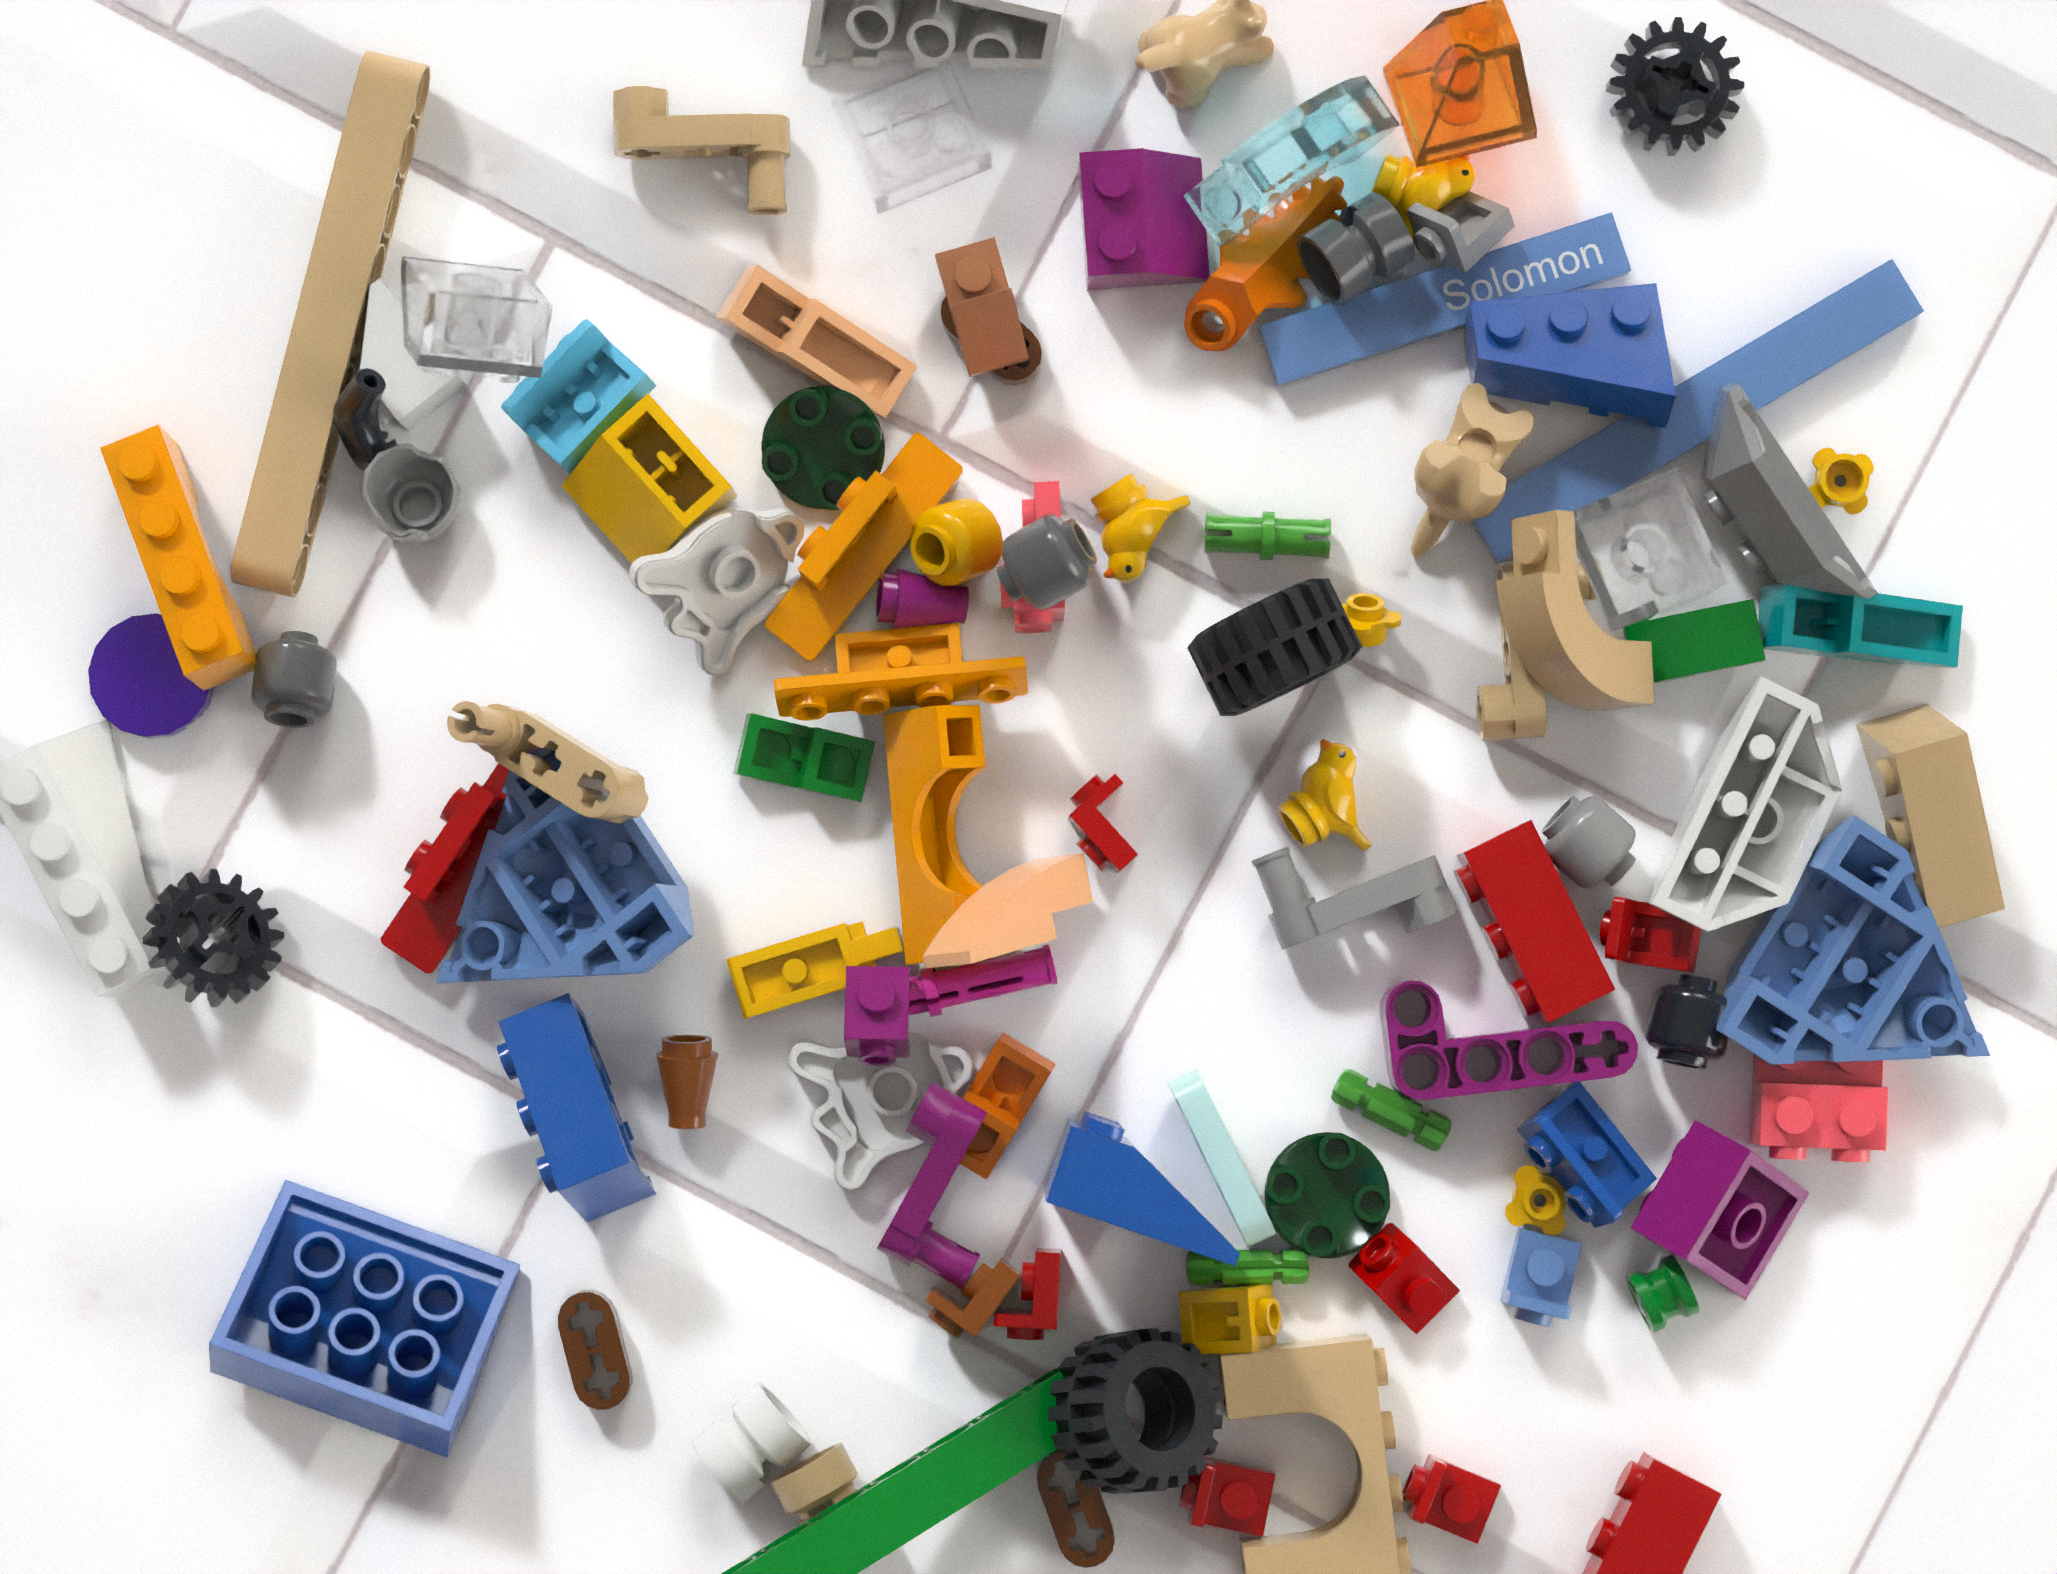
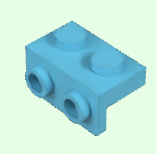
M584 319L571 333L560 340L556 349L527 378L523 379L516 386L513 393L502 403L501 409L568 474H571L597 439L657 385L646 373L615 347L591 321Z

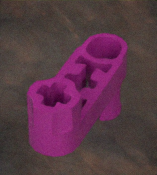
M932 1081L905 1132L932 1146V1149L876 1249L908 1267L914 1262L962 1290L981 1254L976 1251L974 1253L931 1229L933 1222L929 1218L988 1112Z

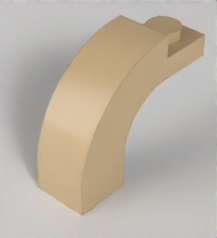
M1553 510L1511 519L1514 577L1496 580L1505 629L1515 652L1526 670L1552 696L1580 709L1611 711L1655 704L1651 642L1621 640L1608 635L1594 622L1585 607L1578 583L1574 511Z

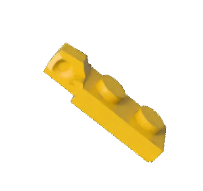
M863 921L850 925L845 922L726 959L743 1018L748 1019L846 988V966H876L875 960L904 952V943L899 927L867 935Z

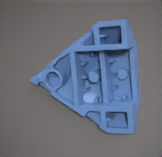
M536 747L530 752V754L538 755L551 764L552 771L557 772L560 768L561 761L556 758V751ZM509 770L502 792L507 794L495 830H488L456 925L461 926L450 960H443L436 983L648 973L694 936L688 887L641 815L639 818L627 819L621 824L583 816Z
M1851 815L1816 845L1789 903L1766 911L1729 969L1724 996L1727 998V1005L1717 1023L1716 1030L1771 1065L1795 1064V1062L1829 1060L1831 1062L1927 1059L1931 1058V1056L1963 1055L1966 1057L1991 1056L1982 1033L1976 1031L1964 1001L1968 1000L1931 908L1925 906L1912 873L1916 871L1907 849L1857 816Z

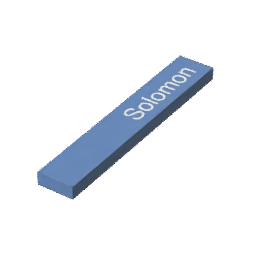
M1610 212L1489 251L1466 273L1445 265L1365 291L1340 306L1327 303L1259 325L1258 331L1276 385L1280 387L1463 328L1466 323L1469 302L1578 291L1628 275L1631 272V267L1613 213Z

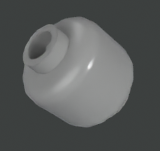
M1575 796L1570 797L1551 816L1541 831L1547 837L1544 846L1553 864L1581 888L1589 889L1603 880L1610 886H1613L1630 870L1636 861V858L1629 852L1636 838L1635 829L1597 796H1589L1581 801Z

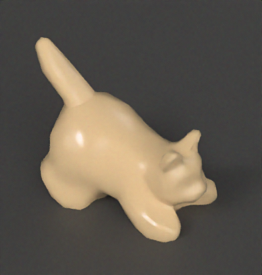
M1217 0L1209 8L1194 16L1176 15L1166 17L1153 27L1142 32L1138 40L1140 54L1135 59V65L1137 68L1148 72L1159 71L1166 83L1165 97L1170 104L1179 108H1192L1201 104L1207 97L1211 85L1220 72L1233 67L1260 64L1273 55L1274 43L1272 39L1262 36L1267 24L1266 10L1251 0Z
M1479 383L1467 385L1460 397L1454 421L1446 440H1434L1424 448L1414 468L1416 493L1427 505V509L1415 531L1412 541L1411 553L1414 557L1424 556L1436 544L1451 520L1470 523L1477 518H1484L1495 510L1505 496L1507 479L1499 471L1509 456L1532 431L1535 423L1532 412L1521 409L1508 414L1506 408L1495 402H1488L1484 386Z

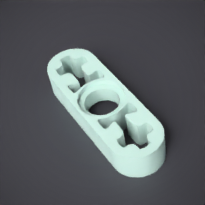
M1197 1069L1168 1082L1184 1119L1247 1247L1276 1234L1263 1203Z

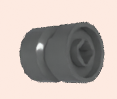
M1376 192L1365 195L1341 210L1340 222L1332 218L1327 219L1298 237V255L1307 275L1320 294L1336 306L1347 303L1369 289L1372 284V276L1375 274L1387 278L1411 263L1415 257L1414 243L1402 217L1385 197Z

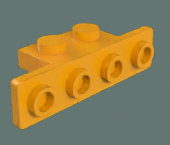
M915 433L882 474L875 470L867 482L858 476L838 500L836 506L843 512L828 531L819 525L799 549L797 555L804 560L797 568L801 576L766 619L765 627L809 662L814 661L879 580L881 572H885L911 540L912 527L918 516L929 508L938 506L963 474V467L921 433Z
M959 623L835 634L838 673L777 678L774 680V694L779 716L792 717L802 721L817 720L824 717L827 713L855 711L862 715H876L887 711L890 707L917 705L923 708L935 705H950L952 702L979 699L985 703L998 704L1008 702L1015 696L1028 694L1025 657L963 662Z

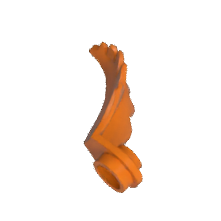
M1314 176L1310 183L1311 190L1303 183H1296L1291 190L1292 202L1283 193H1277L1273 196L1271 202L1274 218L1269 217L1257 208H1252L1248 211L1246 215L1249 229L1248 236L1230 228L1220 234L1219 268L1206 280L1189 302L1185 311V332L1189 340L1196 347L1205 351L1227 350L1242 338L1265 309L1299 308L1305 304L1307 294L1298 282V279L1310 278L1298 255L1297 240L1299 236L1327 219L1332 218L1340 222V216L1335 210H1343L1347 207V202L1341 195L1344 188L1342 178L1332 176L1325 181L1318 176ZM1210 311L1221 319L1223 326L1217 325L1212 320Z

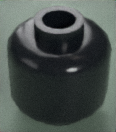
M1680 974L1678 985L1667 984L1655 990L1645 1039L1652 1048L1658 1050L1657 1060L1677 1066L1706 1070L1708 1061L1719 1060L1725 1055L1729 1038L1717 1031L1716 1028L1727 1005V998L1716 993L1717 981L1695 975Z

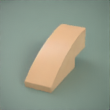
M759 265L746 267L716 316V319L824 386L837 387L859 397L875 415L883 419L887 418L918 367L817 299H809Z
M1084 853L1038 858L1011 868L986 883L968 898L939 930L923 955L925 968L972 964L1057 939L1052 914L1093 902Z

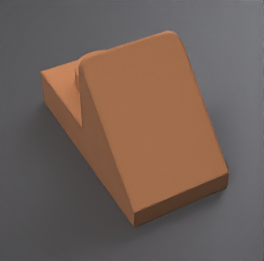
M995 237L935 254L936 264L969 377L1029 361L1012 288H1009Z

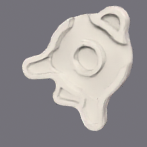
M783 507L767 511L744 508L722 509L707 515L693 525L678 544L669 551L641 556L631 564L629 570L630 582L644 594L674 595V603L663 615V625L676 636L694 639L696 662L699 667L709 675L720 676L731 667L737 646L743 636L751 628L764 621L788 593L789 588L784 585L788 571V561L794 564L795 551L804 537V524L798 515Z
M909 1031L910 1057L896 1058V1062L891 1065L870 1066L858 1062V1057L847 1056L845 1047L829 1048L809 1042L794 1045L788 1057L791 1071L811 1083L824 1087L828 1092L827 1103L812 1112L810 1123L818 1133L832 1141L837 1147L834 1177L836 1183L842 1189L847 1191L859 1190L866 1184L872 1171L882 1160L893 1154L909 1152L926 1144L905 1132L932 1081L957 1095L959 1089L970 1080L973 1074V1062L970 1055L964 1049L958 1046H940L918 1033Z

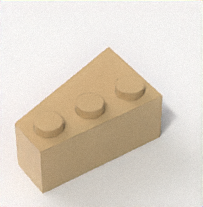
M1928 704L1856 724L1885 819L1886 836L1907 849L1916 871L1912 873L1925 906L1931 908L1938 928L2004 910L2003 895L1968 733Z

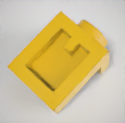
M1261 1284L1246 1287L1187 1289L1178 1292L1182 1343L1192 1342L1201 1351L1200 1354L1253 1353L1276 1345V1335L1280 1331L1282 1317L1279 1302L1273 1297L1272 1285Z

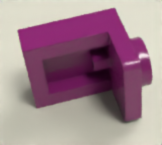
M846 966L844 1043L847 1056L858 1057V1062L870 1066L891 1065L896 1062V1058L910 1057V967Z

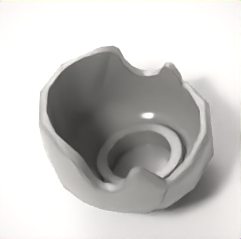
M402 443L378 452L364 471L362 497L369 518L380 531L390 538L415 544H422L424 541L431 542L444 535L459 515L461 489L451 468H448L447 463L442 457L418 450L413 444Z

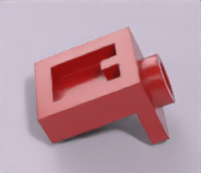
M1036 1248L1035 1262H1023L1021 1300H1033V1310H995L994 1326L1007 1327V1338L1044 1340L1045 1329L1057 1330L1062 1249Z
M1428 1454L1424 1466L1421 1467L1414 1464L1406 1479L1402 1491L1403 1500L1408 1502L1405 1513L1411 1520L1420 1524L1425 1522L1478 1544L1501 1484Z
M1203 1456L1207 1466L1199 1475L1188 1476L1189 1482L1182 1485L1179 1507L1189 1509L1188 1520L1190 1526L1203 1528L1205 1524L1263 1537L1276 1476L1275 1472Z

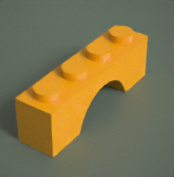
M158 424L100 447L183 675L205 691L254 671V667L257 664L256 651L242 613L230 595L207 545L197 511V501L199 498L179 444Z
M935 705L883 714L905 965L924 963L923 955L939 930L968 898L983 887L965 867L958 850L955 833L956 812L961 795L971 779L986 768L980 705Z

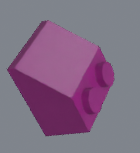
M1144 148L1079 152L1078 175L1086 289L1100 290L1206 282L1210 277L1201 158Z
M1695 1120L1686 1136L1675 1146L1671 1161L1653 1191L1642 1201L1639 1214L1630 1228L1667 1253L1746 1300L1810 1193L1749 1148Z

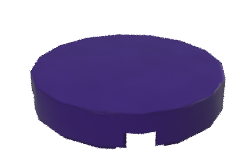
M157 613L131 616L111 627L95 646L88 668L90 695L101 715L121 731L148 739L174 736L187 729L186 727L193 724L198 717L200 718L210 706L215 687L203 691L183 675L162 615Z

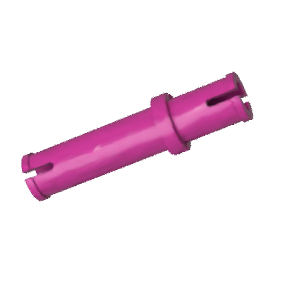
M1049 944L1043 945L1042 948L989 958L972 964L934 972L932 968H920L921 975L910 977L909 1016L928 1011L930 1017L943 1015L942 1008L998 997L1044 985L1058 984Z

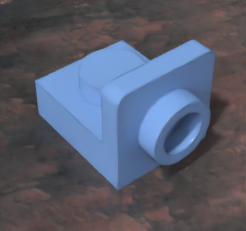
M1521 1227L1517 1228L1500 1298L1504 1303L1516 1307L1513 1318L1545 1327L1551 1326L1553 1316L1569 1320L1572 1307L1567 1304L1582 1243Z

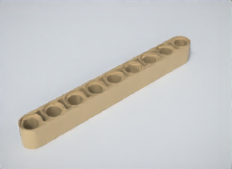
M369 50L364 53L360 62L233 554L231 580L235 584L289 597H296L302 586L340 441L333 409L337 399L358 370L362 355L369 289L372 283L382 277L428 97L431 79L430 65Z

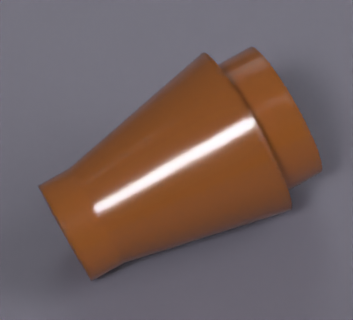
M692 1034L663 1037L662 1051L655 1055L668 1111V1126L676 1129L705 1127L706 1110L718 1059V1053L712 1051V1038Z

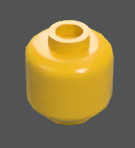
M971 498L956 499L929 508L918 516L912 527L910 540L912 558L919 570L930 581L941 586L959 585L984 576L996 567L1002 555L1001 546L1003 538L1001 527L996 517L983 503Z

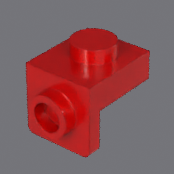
M1116 773L1106 782L1096 774L1070 798L1077 808L1069 815L1068 819L1084 835L1076 845L1100 871L1110 864L1119 873L1138 856V853L1097 809L1123 785L1124 782Z
M1614 896L1611 910L1607 909L1600 925V942L1605 947L1606 959L1626 964L1695 973L1701 929L1650 905L1649 902Z
M1392 1222L1386 1224L1374 1235L1348 1264V1267L1416 1335L1461 1291Z

